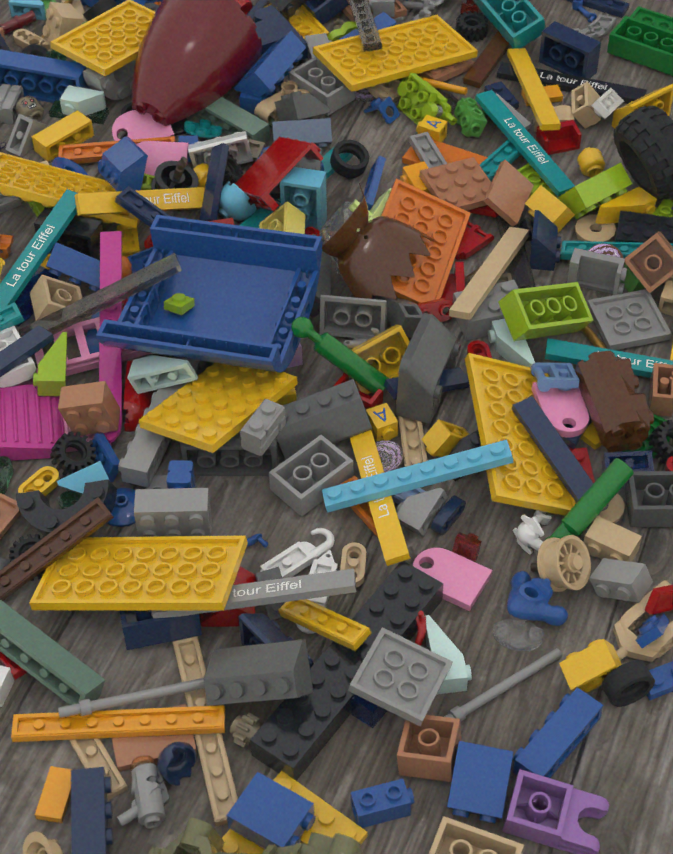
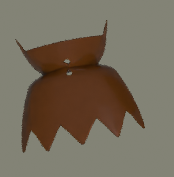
M361 189L363 195L361 203L338 231L325 244H322V251L330 256L337 257L340 274L355 298L372 299V295H378L395 300L397 298L391 276L414 278L415 275L409 253L430 256L431 254L420 236L433 242L435 241L416 228L387 216L376 217L368 221V206Z

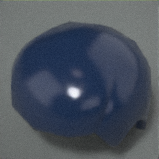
M173 742L160 752L157 763L158 770L168 784L179 786L181 778L191 776L192 767L196 763L197 753L189 743Z

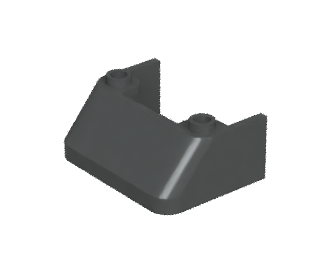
M423 313L402 357L398 374L396 404L397 416L429 424L432 422L435 399H440L442 393V386L439 385L440 377L444 368H455L456 356L459 355L461 343H458V338L432 314Z

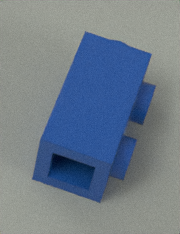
M403 779L350 792V805L356 824L361 828L410 816L411 804L415 803L411 788H406Z

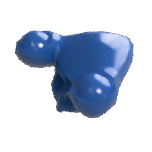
M526 571L517 572L512 577L511 591L507 600V610L510 615L522 620L544 621L554 626L563 625L568 619V613L565 608L548 604L553 595L549 578L541 579L537 577L531 579Z

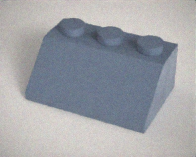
M331 118L272 122L273 143L278 137H289L293 140L313 142L319 148L328 147V144L332 143Z

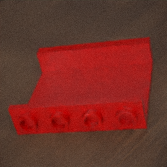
M278 137L235 184L250 198L248 200L249 204L252 205L254 203L255 206L275 211L279 205L269 193L303 157L321 161L323 159V156L319 153L321 150L313 142L308 143L297 139L293 140L289 137Z

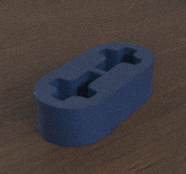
M455 495L452 496L433 519L431 529L440 535H444L464 511L466 501Z

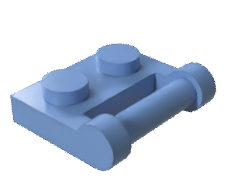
M537 362L532 364L530 368L532 375L537 379V387L541 392H547L550 388H558L564 391L571 390V388H579V378L571 363ZM544 373H549L550 377H545Z

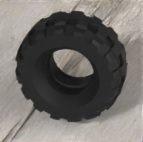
M657 106L640 107L620 120L613 132L614 143L623 164L639 187L656 197L657 200L669 199L673 197V120L665 111Z

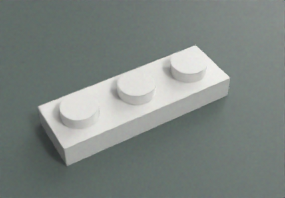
M610 88L592 106L598 116L606 119L624 100Z

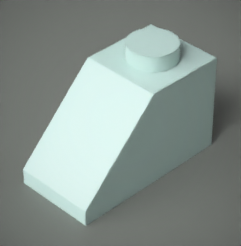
M68 85L60 98L62 114L70 115L78 110L86 116L106 108L103 91Z

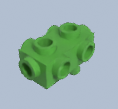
M461 98L456 104L454 114L457 121L455 122L463 128L461 131L463 135L467 137H480L487 123L485 118L486 112L479 108L473 98Z

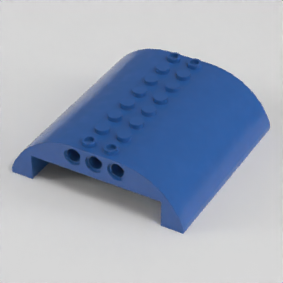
M156 215L150 227L153 250L118 321L104 319L96 334L97 340L104 346L272 372H283L286 370L301 340L292 332L291 324L297 317L309 319L314 304L321 267L322 236ZM176 293H182L185 296L194 298L195 306L183 315L164 310V301Z

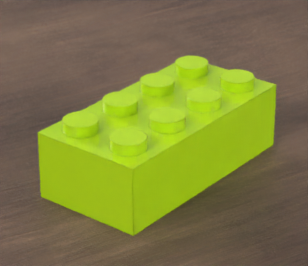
M578 282L513 289L498 301L513 341L575 333L594 321Z

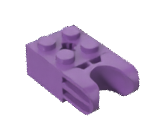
M519 769L502 832L572 854H599L600 843L598 839L584 832L579 826L578 819L583 817L602 818L608 812L609 802L601 796L575 789L573 785Z

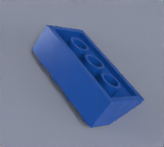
M292 31L288 32L267 49L237 83L234 89L257 97L265 93L269 95L276 88L274 84L281 82L285 78L284 73H288L294 67L292 63H296L303 57L301 53L306 46Z

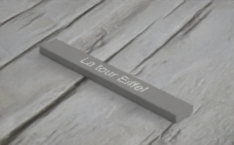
M353 568L233 585L224 610L356 592L355 571ZM152 610L153 618L179 617L216 611Z

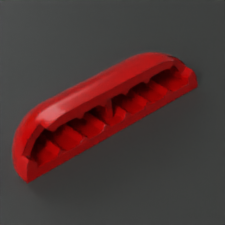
M135 359L127 361L124 392V409H126L125 432L136 430L139 419L143 417L145 409L149 408L152 395L155 392L153 390L137 394L127 379L132 362Z

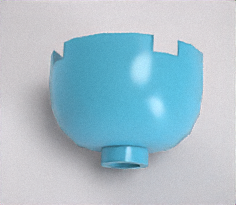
M228 181L222 187L219 203L220 210L218 212L224 219L233 218L234 221H244L257 208L254 203L250 206L248 203L250 198L236 184L233 183L231 185V182Z

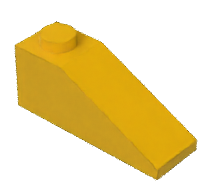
M637 187L600 205L595 223H618L620 211L653 214L656 209L657 198L644 189Z

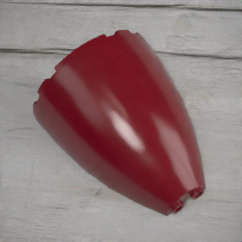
M163 0L155 12L138 50L133 73L132 109L140 114L149 113L154 121L168 126L208 107L239 82L258 61L262 53L261 37H258L255 30L257 26L252 18L246 16L240 9L242 6L235 0Z

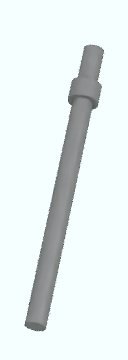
M558 648L552 650L461 707L457 705L448 711V715L444 717L457 718L462 722L466 719V715L561 658V651Z
M204 678L92 701L90 699L79 700L78 704L58 707L59 718L81 714V716L91 715L92 711L205 688Z

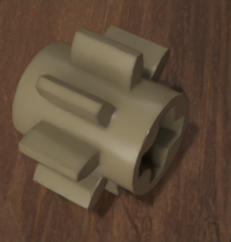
M248 713L247 716L244 714L243 717L238 715L230 728V733L234 737L233 742L243 748L246 745L249 746L250 739L261 728L260 723H258L260 718L251 713Z

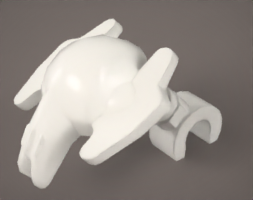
M536 510L532 518L522 515L521 519L524 522L520 523L518 528L513 529L517 543L528 554L533 553L531 547L538 551L543 543L539 539V536H544L540 524L547 525L550 522L551 516L545 515L547 512Z

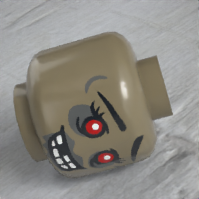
M33 96L20 98L15 108L17 115L22 114L41 121L43 118V106Z

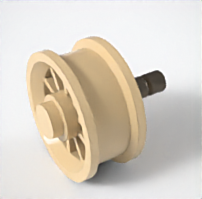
M567 535L561 539L556 537L548 538L541 544L538 550L537 562L530 564V570L538 572L541 579L549 578L553 592H562L566 589L580 590L587 584L590 577V555L584 542L577 536Z

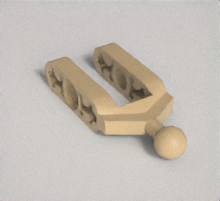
M664 580L655 588L668 586L671 584L668 581ZM652 590L642 598L640 603L632 606L614 624L613 631L619 647L616 652L620 661L627 656L653 662L673 647V621L668 624L661 637L644 648H641L636 642L638 636L633 632L643 624V621L652 616L644 611Z

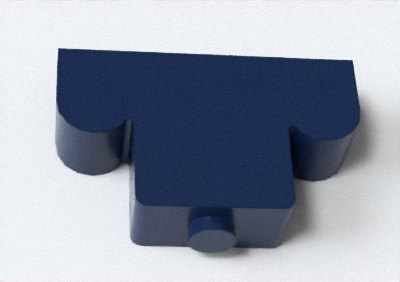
M273 5L255 11L254 21L257 26L255 30L258 37H261L262 55L271 45L292 31L306 46L301 53L303 57L300 60L308 58V42Z

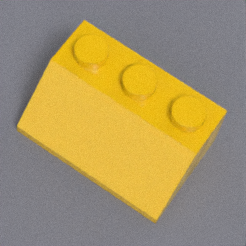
M673 84L657 89L616 109L613 113L612 127L615 128L621 119L644 106H657L670 116Z
M396 324L351 350L388 378H396L399 374L402 357L410 341L402 326ZM355 381L359 391L365 394L371 393Z

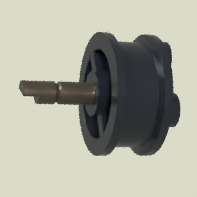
M182 156L179 161H166L157 167L151 183V190L196 188L198 186V177L195 171L186 165L187 159Z

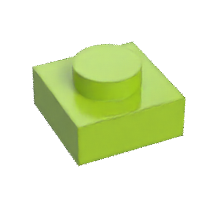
M176 293L164 301V310L183 315L195 306L194 298L185 296L182 293Z

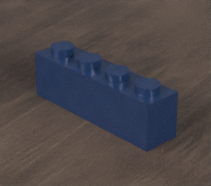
M104 767L71 770L72 854H109V845H113V829L108 828V819L113 818L112 802H108L107 793H112L111 776H106Z

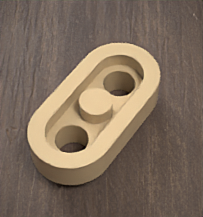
M353 542L345 545L342 550L340 570L354 568L357 588L363 584L365 579L366 549L362 544Z

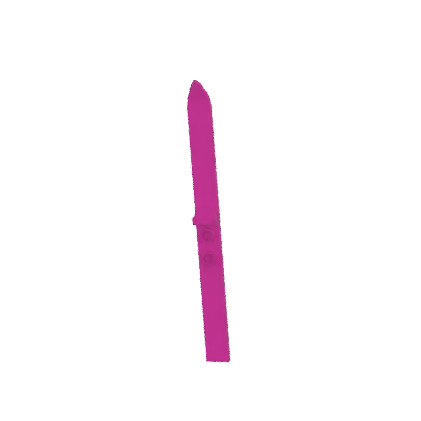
M122 231L100 232L101 326L104 319L118 321L122 313ZM99 342V382L106 381L120 407L118 431L104 433L108 442L112 443L120 435L122 428V348L104 346Z

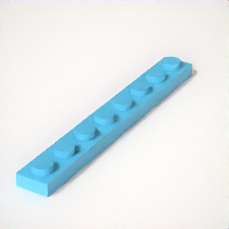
M503 440L322 489L328 513L514 463L508 441Z

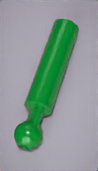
M297 317L292 322L291 330L296 337L308 338L314 342L315 352L354 379L373 395L378 389H385V380L390 378L328 332L320 335L314 331L312 322L306 317Z
M615 458L561 520L560 526L546 539L553 537L561 539L567 535L580 537L633 476V470L625 462Z

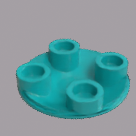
M201 119L199 123L192 121L184 122V131L193 136L215 138L222 135V127L211 125L210 120Z

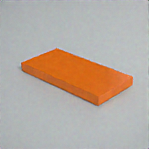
M433 140L447 164L474 157L480 165L488 158ZM412 146L402 157V163L407 165L421 162Z

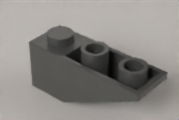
M375 295L377 300L387 301V319L391 327L396 324L401 325L407 337L412 338L423 315L419 306L407 299L396 297L397 299L394 300Z

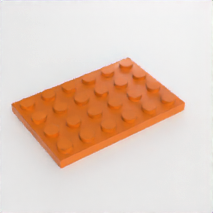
M397 178L393 183L381 216H387L406 223L423 232L435 242L420 236L431 255L424 256L409 253L415 277L391 276L395 295L398 298L407 299L416 304L441 299L471 213Z

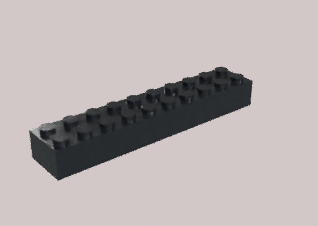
M401 561L352 618V620L369 627L371 635L356 651L334 641L310 668L313 693L282 701L250 739L252 756L277 773L283 771L297 781L362 701V697L349 692L348 688L381 628L383 627L410 641L418 631L416 622L418 612L423 611L424 615L430 616L442 602L443 583L407 562Z

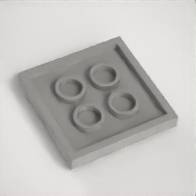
M646 289L587 300L590 313L607 349L619 350L671 339L672 333L653 297Z
M382 627L351 681L348 691L421 726L453 661Z

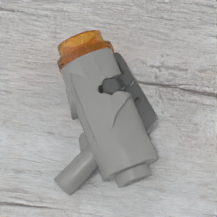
M139 756L132 761V766L130 767L132 775L131 795H134L135 799L132 801L131 808L117 816L116 819L122 827L138 817V822L146 828H156L165 820L164 806L170 801L163 777L157 768V763L153 761L151 756Z

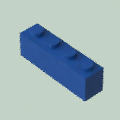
M578 687L571 695L567 693L560 702V708L556 712L551 711L542 729H536L529 738V744L525 748H519L513 757V773L518 775L519 769L551 778L599 721L603 704Z

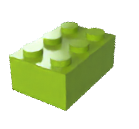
M619 163L574 186L557 199L575 214L574 216L577 220L588 212L598 209L600 205L626 193V188L633 183L622 163Z

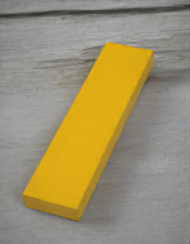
M308 599L285 602L278 609L280 616L354 651L371 635L369 627Z

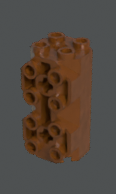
M612 351L593 352L588 356V361L584 363L581 360L577 363L575 372L579 378V389L600 442L609 453L637 450L642 447V442L648 438L650 424L654 423V414L648 408L645 393H635V389L639 387V380L637 375H634L631 360L629 358L615 357Z

